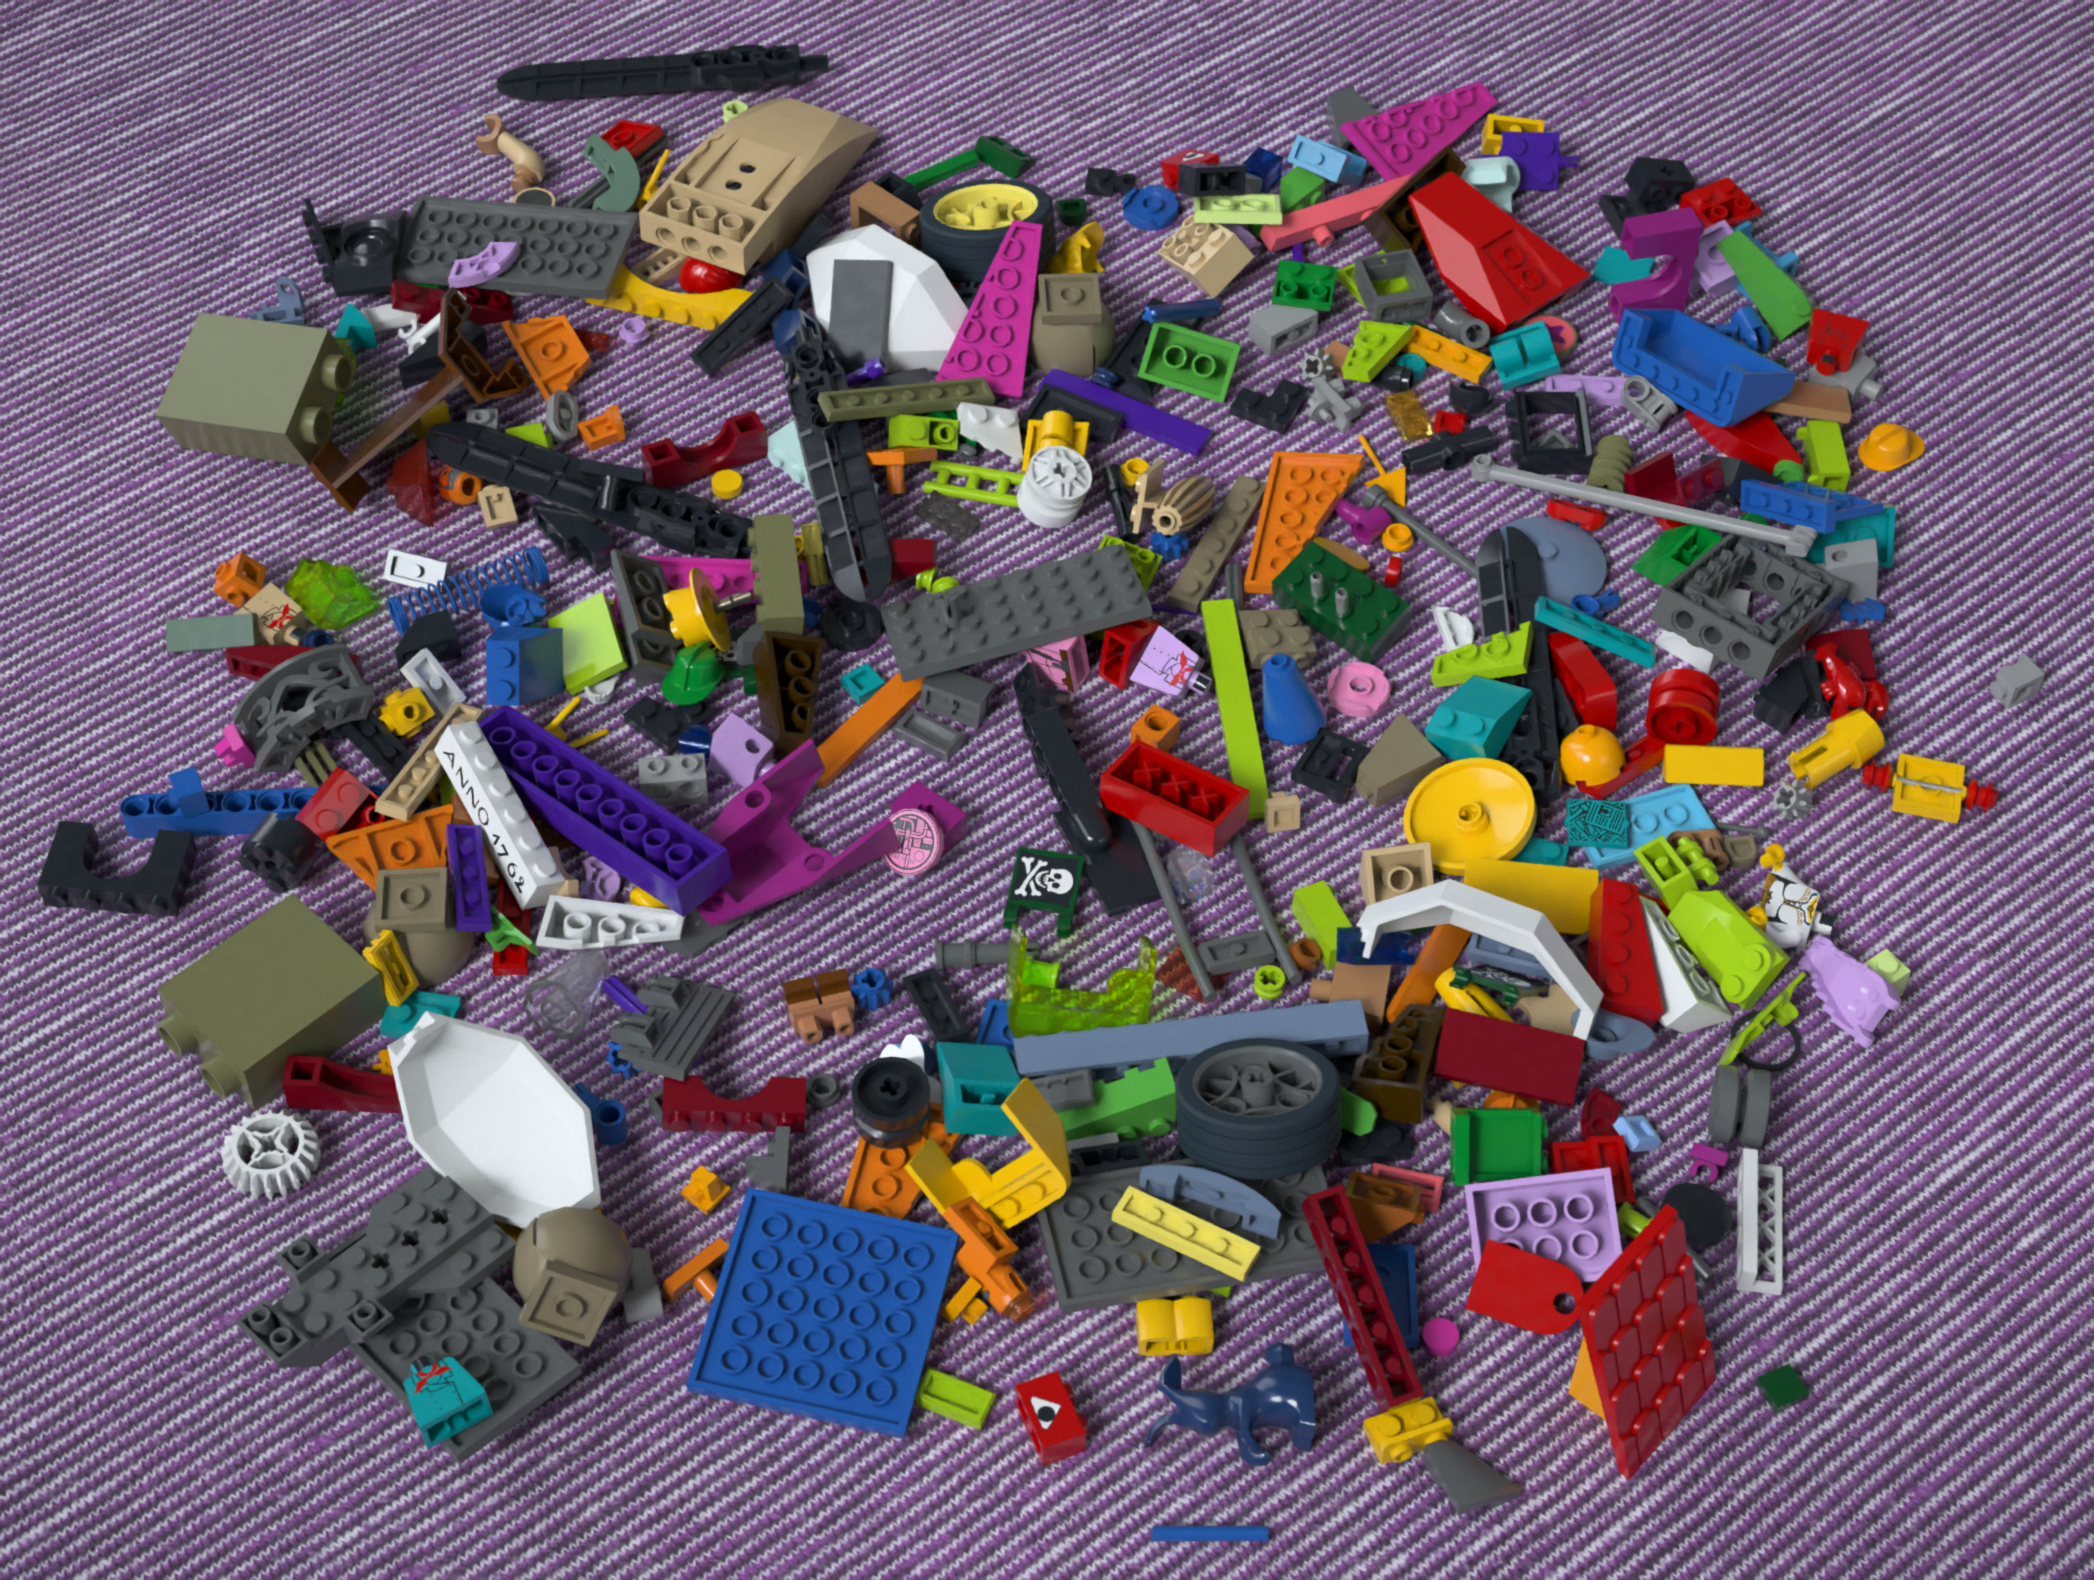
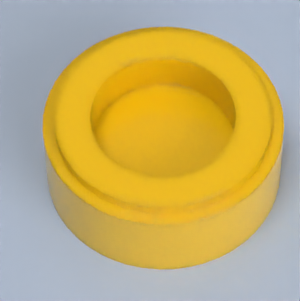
M721 470L715 473L711 479L712 492L718 498L732 499L742 492V477L736 471Z

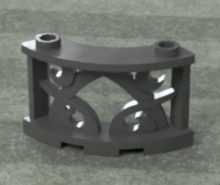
M345 643L326 644L284 661L259 679L240 701L232 720L234 724H240L256 755L254 766L258 773L289 771L300 751L311 742L309 736L322 727L327 731L347 722L367 719L375 694L371 686L364 684L347 653L348 647ZM342 671L343 675L337 677L336 672ZM298 686L315 688L307 697L306 705L297 712H280L284 697L291 689ZM345 686H350V689H343Z

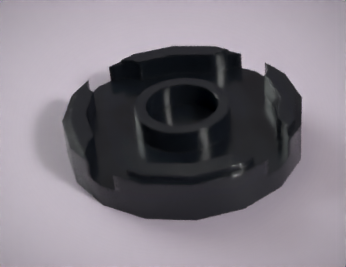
M849 598L839 599L829 604V608L825 612L823 610L820 615V634L829 646L843 652H857L868 649L878 641L882 634V615L875 605L872 607L866 603L859 604Z
M1682 1183L1674 1185L1666 1192L1659 1207L1660 1211L1668 1204L1678 1211L1679 1218L1684 1222L1686 1244L1700 1247L1701 1244H1710V1247L1717 1245L1725 1239L1732 1224L1731 1210L1725 1200L1713 1190L1700 1184Z

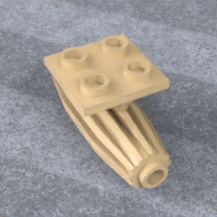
M1159 459L1146 471L1139 474L1137 478L1135 492L1139 493L1137 504H1134L1131 511L1130 521L1134 522L1132 533L1139 534L1150 523H1153V526L1157 528L1156 531L1162 532L1166 536L1181 533L1192 528L1209 512L1216 495V486L1212 483V479L1206 478L1205 475H1196L1181 479L1168 490L1161 487L1166 460Z

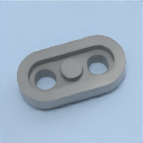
M557 390L547 400L546 429L547 433L551 434L553 441L566 444L577 435L579 408L573 396L563 390Z

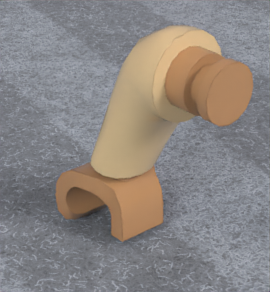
M485 115L484 120L491 134L489 136L478 135L475 139L481 152L485 154L502 153L514 164L513 169L516 174L510 186L517 193L531 188L534 184L541 183L545 175V163L541 156L530 146L508 133L498 115Z

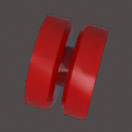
M1670 669L1659 674L1652 681L1645 719V727L1648 734L1670 744H1708L1715 737L1718 726V712L1722 695L1719 685L1710 676L1692 669Z

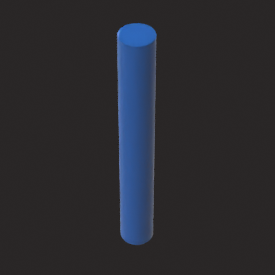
M1152 1526V1542L1268 1541V1526Z

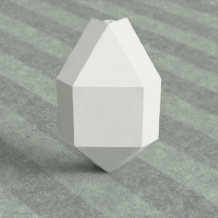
M875 224L826 237L806 253L814 320L819 323L823 340L828 341L834 259L889 260L893 264L885 358L887 373H898L920 368H927L929 372H939L969 310L937 261Z
M1452 879L1432 884L1365 908L1356 926L1361 927V941L1366 943L1362 957L1367 959L1371 956L1382 933L1449 923L1533 954L1581 1010L1573 1036L1587 1040L1596 1020L1604 994L1544 913Z
M425 1011L412 1031L387 1046L409 1142L443 1178L448 1175L488 1210L495 1221L525 1229L535 1217L538 1218L539 1214L565 1206L596 1210L601 1204L591 1111L523 1036Z

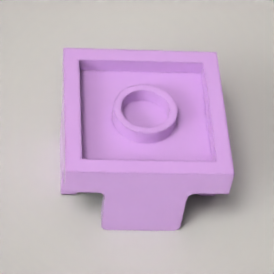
M1725 219L1704 229L1703 235L1700 236L1698 245L1699 256L1695 259L1694 278L1691 280L1689 287L1692 293L1697 292L1700 286H1702L1706 293L1711 292V296L1715 299L1735 289L1740 282L1716 246L1718 241L1734 233Z

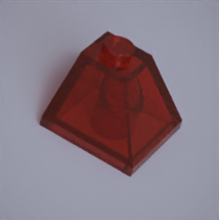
M425 439L419 440L393 463V477H387L389 495L395 496L398 509L426 527L431 528L434 527V482Z

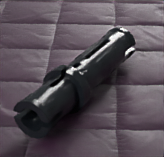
M1109 464L1103 468L1102 472L1107 487L1105 496L1107 501L1111 503L1119 539L1135 544L1138 541L1139 535L1132 533L1134 522L1130 521L1129 487L1124 484L1120 465Z

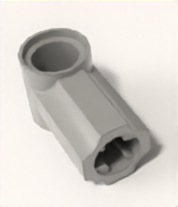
M640 1247L632 1248L633 1266L630 1282L623 1298L626 1321L629 1323L662 1317L664 1315L659 1285L655 1284L649 1250H642Z

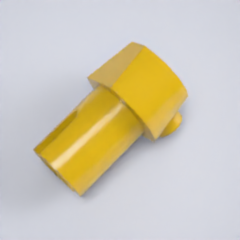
M1856 709L1827 723L1826 733L1797 753L1792 751L1788 757V763L1797 780L1800 781L1806 776L1809 777V781L1804 783V787L1813 790L1848 766L1853 769L1861 768L1884 748L1885 741L1877 723L1865 711Z

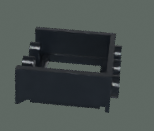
M1513 388L1511 400H1506L1505 416L1506 419H1511V422L1508 424V440H1513L1514 443L1511 444L1510 458L1511 462H1516V468L1540 475H1589L1594 457L1585 389L1576 392L1516 391V388ZM1527 414H1573L1578 448H1531Z

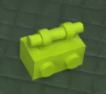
M1661 835L1634 850L1633 853L1645 879L1671 912L1688 890L1699 891L1695 881L1701 879L1705 880L1709 885H1714L1718 882L1719 876L1716 873V866L1709 858H1704L1703 850L1697 842L1691 841L1689 837H1682L1678 841L1679 847L1673 850L1667 840ZM1688 862L1692 864L1686 867L1684 863Z

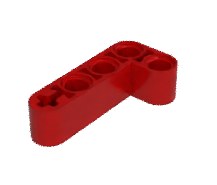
M1563 631L1547 634L1550 669L1556 677L1564 682L1569 695L1575 701V708L1583 725H1593L1615 732L1617 691L1612 678L1582 639Z

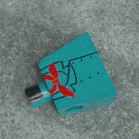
M423 1355L412 1362L410 1369L414 1375L407 1378L403 1384L428 1450L493 1414L484 1388L453 1357H446L434 1363L430 1356Z

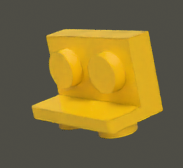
M1432 1396L1363 1421V1429L1381 1465L1392 1461L1394 1463L1403 1462L1414 1453L1423 1451L1424 1446L1427 1444L1450 1440L1453 1428L1450 1418L1443 1419Z

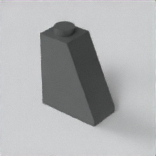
M1352 87L1328 95L1326 119L1333 145L1361 157L1363 156L1361 152L1339 128L1344 123L1356 122L1366 116H1375L1379 113Z

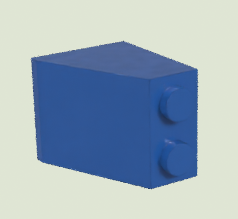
M498 627L486 639V705L520 706L563 693V628Z

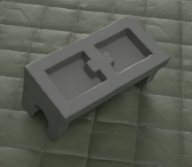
M953 669L930 675L922 683L920 709L979 729L981 722L992 707V704H989L988 701L995 692V684Z

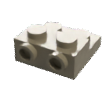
M1297 609L1238 610L1236 618L1239 634L1250 669H1263L1265 662L1276 654L1293 657L1300 669L1310 667L1317 650L1309 626H1302Z

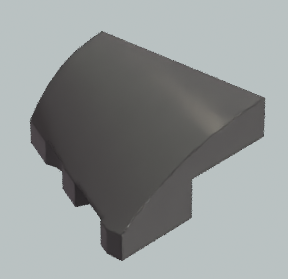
M694 908L686 914L680 940L663 941V949L695 959L704 953L709 945L719 943L727 938V931L740 923L744 926L749 924L751 914L747 913L712 928Z

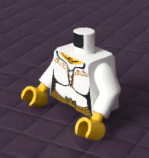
M1774 843L1766 847V853L1760 857V864L1764 868L1772 867L1773 869L1772 872H1768L1759 906L1752 907L1745 914L1781 949L1804 947L1810 930L1830 935L1835 916L1815 911L1820 894L1800 880L1786 862H1782L1785 858V852L1779 844Z

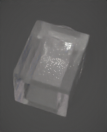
M1190 847L1179 848L1172 853H1168L1166 873L1181 904L1213 895L1214 873L1203 853Z

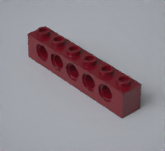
M1343 1184L1308 1195L1301 1203V1207L1380 1413L1382 1414L1417 1402L1425 1396Z

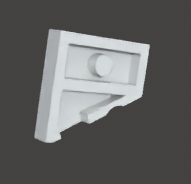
M961 402L957 407L960 434L972 441L979 442L991 452H994L997 448L1011 456V463L1019 465L1023 459L1017 410Z

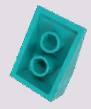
M1473 675L1437 707L1424 730L1427 740L1442 757L1453 760L1467 758H1489L1496 760L1531 698L1532 690Z

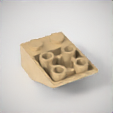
M1194 214L1187 217L1179 230L1173 236L1168 237L1163 242L1162 247L1156 252L1199 290L1212 298H1215L1254 258L1253 254L1235 233L1218 223H1194Z

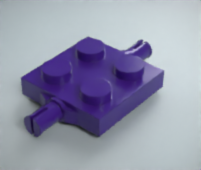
M1503 131L1498 155L1481 154V158L1506 156L1512 158L1520 172L1517 190H1557L1558 174L1561 167H1578V163H1567V161H1578V156H1561L1559 149L1560 133Z

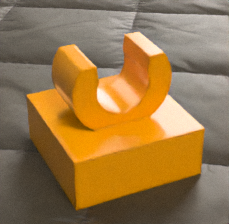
M970 1277L940 1312V1315L951 1323L961 1314L968 1323L974 1325L988 1309L981 1300L974 1297L982 1285L973 1277Z

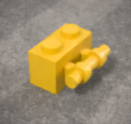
M1488 114L1482 130L1481 154L1498 155L1503 131L1544 132V120Z

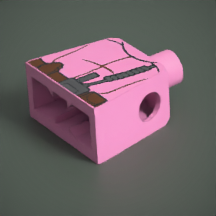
M1084 634L1016 652L1025 655L1027 663L1035 664L1039 679L1072 693L1078 691L1090 674Z

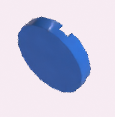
M1146 185L1145 189L1138 190L1139 187H1136L1124 197L1122 205L1123 216L1129 224L1138 229L1152 231L1167 228L1177 220L1179 215V201L1176 200V195L1162 186Z

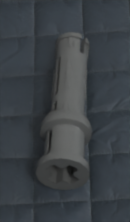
M964 939L963 943H942L941 940H935L936 970L941 971L943 967L964 966L967 970L974 968L975 964L1025 962L1027 955L1033 956L1034 960L1039 961V942L974 944V941H970V939Z

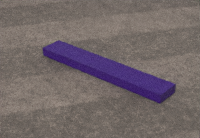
M1052 368L1039 384L1038 392L1043 384L1047 383L1120 412L1125 416V422L1122 427L1197 457L1212 438V430L1059 369Z

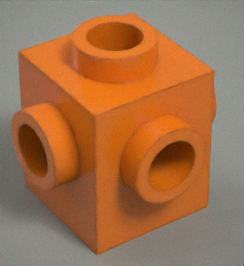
M240 552L227 563L222 562L218 566L214 574L216 582L213 592L239 608L262 590L267 567Z

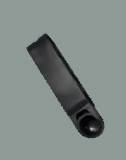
M1052 706L1023 716L1022 725L1025 735L1079 847L1089 853H1099L1106 850L1110 846L1112 839L1111 827L1103 812L1102 802L1058 709Z

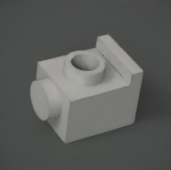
M2023 653L2019 655L2017 663L2005 665L1997 672L1996 680L1990 683L1991 694L2007 709H2010L2037 696L2045 674Z

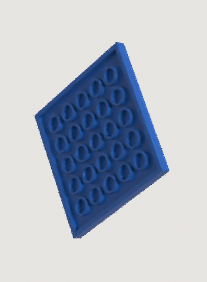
M748 1187L688 1377L687 1391L905 1439L960 1235L949 1229Z

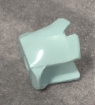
M1507 156L1468 159L1465 161L1464 164L1467 167L1461 178L1512 213V194L1516 191L1520 181V172L1516 162Z

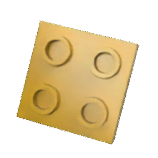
M1049 411L1044 415L1043 420H1029L1022 474H1026L1027 467L1035 453L1047 446H1064L1073 449L1086 460L1090 431L1089 422H1074L1073 417L1063 411Z

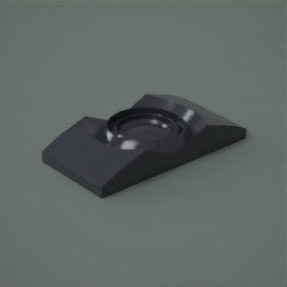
M406 210L349 217L341 228V253L335 259V294L337 298L390 291L392 282L396 280L408 217Z

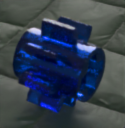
M695 723V725L691 724L690 730L683 729L678 742V752L682 754L704 753L705 758L709 759L713 735L709 734L710 726Z

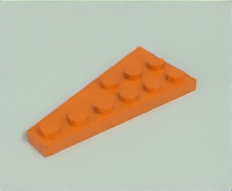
M1274 451L1244 581L1245 593L1273 594L1271 582L1311 540L1313 541L1337 506L1339 500L1365 465L1364 454Z
M930 1102L931 1118L928 1130L918 1141L907 1147L891 1150L879 1148L863 1140L860 1136L840 1207L905 1220L924 1193L904 1168L905 1165L929 1138L932 1137L949 1158L965 1135L961 1133H946L943 1104Z

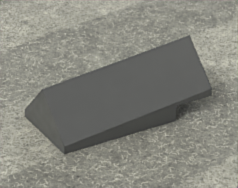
M613 549L610 552L612 577L636 688L663 682L674 665L676 655L678 654L676 647L684 641L682 638L677 640L670 628V622L674 621L672 613L667 609L663 598L664 594L669 593V589L661 564L652 559Z

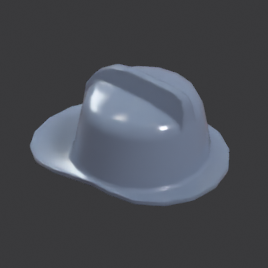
M1579 1008L1571 1017L1574 1031L1581 1012ZM1599 1008L1587 1040H1585L1583 1053L1593 1059L1607 1061L1622 1056L1624 1052H1641L1653 1044L1654 1034L1651 1028L1641 1021Z

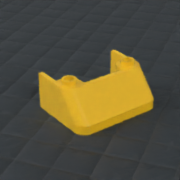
M1028 1077L1020 1081L1000 1107L1032 1146V1150L991 1175L987 1168L976 1159L965 1158L953 1164L931 1137L926 1140L905 1165L904 1168L942 1216L950 1205L972 1196L1004 1232L1061 1198L1070 1187L1072 1178L1064 1124Z

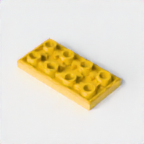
M1467 857L1464 860L1465 885L1544 913L1559 935L1579 937L1589 930L1590 897L1598 886L1599 870Z

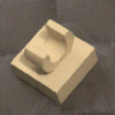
M1284 791L1270 793L1271 798L1265 799V828L1267 833L1300 829V800L1298 796H1286Z

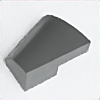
M1442 1440L1424 1446L1422 1461L1438 1490L1444 1489L1458 1516L1487 1504L1492 1509L1522 1496L1520 1487L1457 1442Z

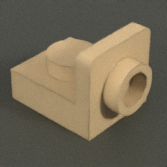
M494 484L486 486L481 492H478L477 502L478 506L481 507L487 530L517 524L518 519L508 487H500V485Z

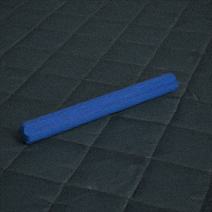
M1213 298L1151 305L1144 308L1145 314L1142 315L1144 321L1148 320L1150 324L1217 316L1220 314L1219 308L1222 307V303L1220 301L1216 302Z

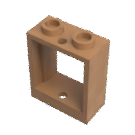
M868 181L850 194L851 230L872 224L880 227V219L895 229V237L922 252L919 211L871 181Z

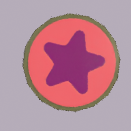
M1539 314L1529 317L1521 324L1520 328L1543 320L1548 329L1558 361L1565 360L1573 354L1577 343V332L1572 324L1562 317L1551 314Z

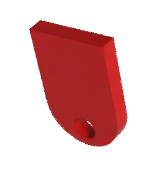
M1487 1239L1465 1310L1539 1335H1556L1571 1328L1579 1319V1314L1576 1306L1571 1313L1560 1314L1553 1305L1555 1298L1559 1294L1566 1293L1571 1295L1577 1303L1584 1295V1292L1576 1274L1564 1264Z

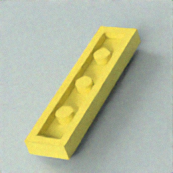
M1131 1186L1127 1188L1112 1212V1221L1244 1282L1260 1255L1261 1246Z

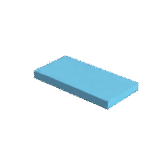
M1682 783L1619 801L1625 802L1626 821L1629 822L1626 849L1582 848L1594 869L1602 871L1637 861L1633 851L1661 835L1667 839L1671 832L1677 830L1695 831L1717 828L1691 785Z

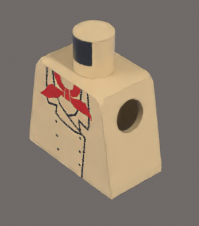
M271 582L234 614H258L259 645L303 646L304 637L308 634L302 608Z

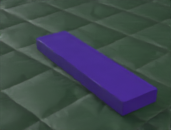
M447 824L445 834L456 931L491 932L492 917L481 825Z

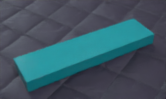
M1539 596L1535 604V620L1651 669L1656 660L1655 645L1549 598Z

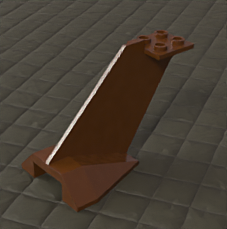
M451 287L441 299L438 356L446 366L347 456H344L331 440H328L309 464L316 480L323 483L329 489L335 502L339 506L344 507L349 514L356 509L371 487L357 470L458 384L462 383L479 404L520 394L530 382L528 376L512 357L493 369L464 335L460 327L471 313L472 308L454 287Z

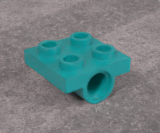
M1543 320L1492 337L1487 343L1504 391L1561 372L1548 329Z

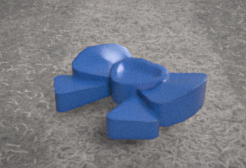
M1845 598L1839 606V615L1845 621L1858 619V624H1864L1865 619L1882 621L1885 618V606L1870 598H1865L1864 604H1857L1855 606L1848 598Z

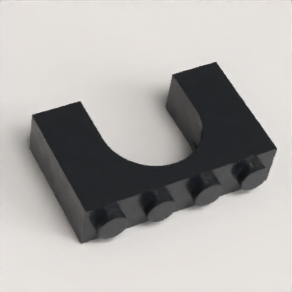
M59 821L37 884L44 905L56 908H84L89 911H117L122 914H150L155 917H178L198 854L192 832L159 829L149 860L142 869L123 879L106 880L90 873L99 847L93 823Z

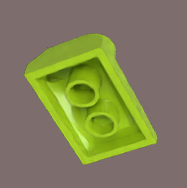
M1690 889L1667 916V919L1679 934L1680 939L1678 941L1690 954L1695 956L1699 964L1720 985L1724 998L1729 1002L1737 1003L1743 1010L1752 1009L1791 959L1722 890L1696 891Z

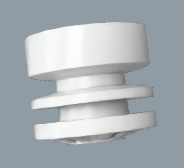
M1047 446L1038 450L1030 460L1017 493L1018 506L1024 516L1034 524L1045 528H1061L1070 524L1077 517L1091 485L1092 473L1089 464L1075 450L1064 446Z

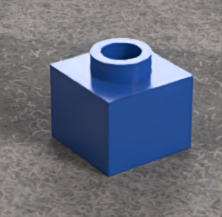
M195 766L168 775L172 788L166 790L173 809L179 807L183 819L210 811L206 794Z

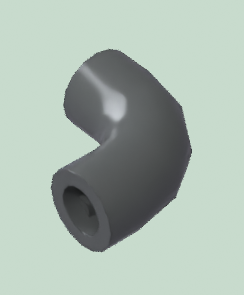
M1448 300L1443 305L1432 322L1433 325L1451 338L1470 349L1483 348L1490 339L1488 325L1466 312L1451 300Z

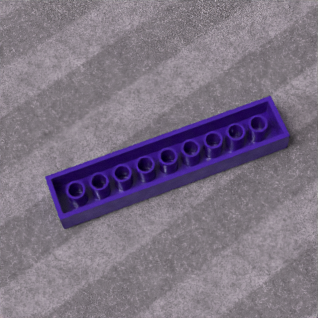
M504 705L478 723L528 812L682 917L733 879L728 850L512 707Z

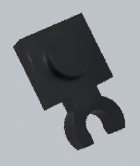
M1088 167L1085 195L1113 197L1114 192H1119L1125 196L1134 189L1136 175L1127 173L1117 176L1116 170Z

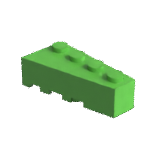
M1163 1057L1155 1060L1156 1067L1139 1072L1137 1067L1124 1071L1125 1078L1108 1084L1104 1083L1103 1079L1093 1082L1096 1105L1056 1113L1064 1124L1066 1141L1116 1132L1119 1142L1148 1136L1158 1137L1170 1131H1175V1081L1167 1058Z

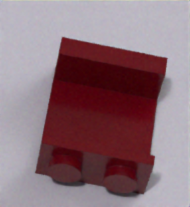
M1663 451L1623 473L1627 494L1687 508L1725 487L1721 460L1716 457L1685 475L1678 476L1675 471L1673 452Z

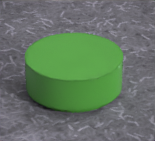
M1781 460L1775 464L1772 475L1784 482L1803 481L1805 471L1800 463Z

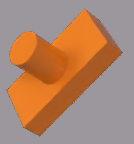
M719 1237L664 1281L661 1290L662 1296L671 1304L694 1286L707 1302L711 1304L719 1281L711 1271L725 1261L729 1246Z

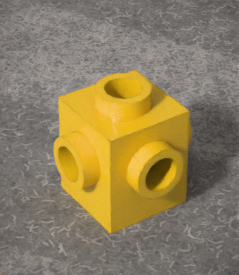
M419 687L408 688L403 692L397 689L383 697L384 704L376 708L380 715L378 719L394 736L405 735L406 738L423 729L421 723L435 715Z

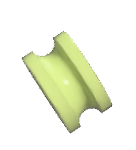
M737 100L727 102L723 106L724 123L748 109L747 105Z

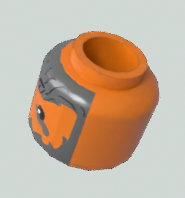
M446 466L438 477L440 494L445 500L459 505H469L476 502L478 492H481L484 486L483 478L450 466Z

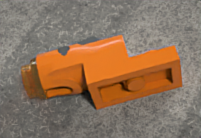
M972 1196L950 1205L944 1212L943 1217L951 1224L955 1232L966 1241L955 1257L956 1262L969 1278L973 1277L982 1285L978 1293L1001 1316L1003 1315L1006 1319L1011 1318L1014 1323L1022 1321L1034 1310L1037 1303L1033 1299L1034 1294L1026 1286V1283L1014 1267L1009 1264L1019 1248Z

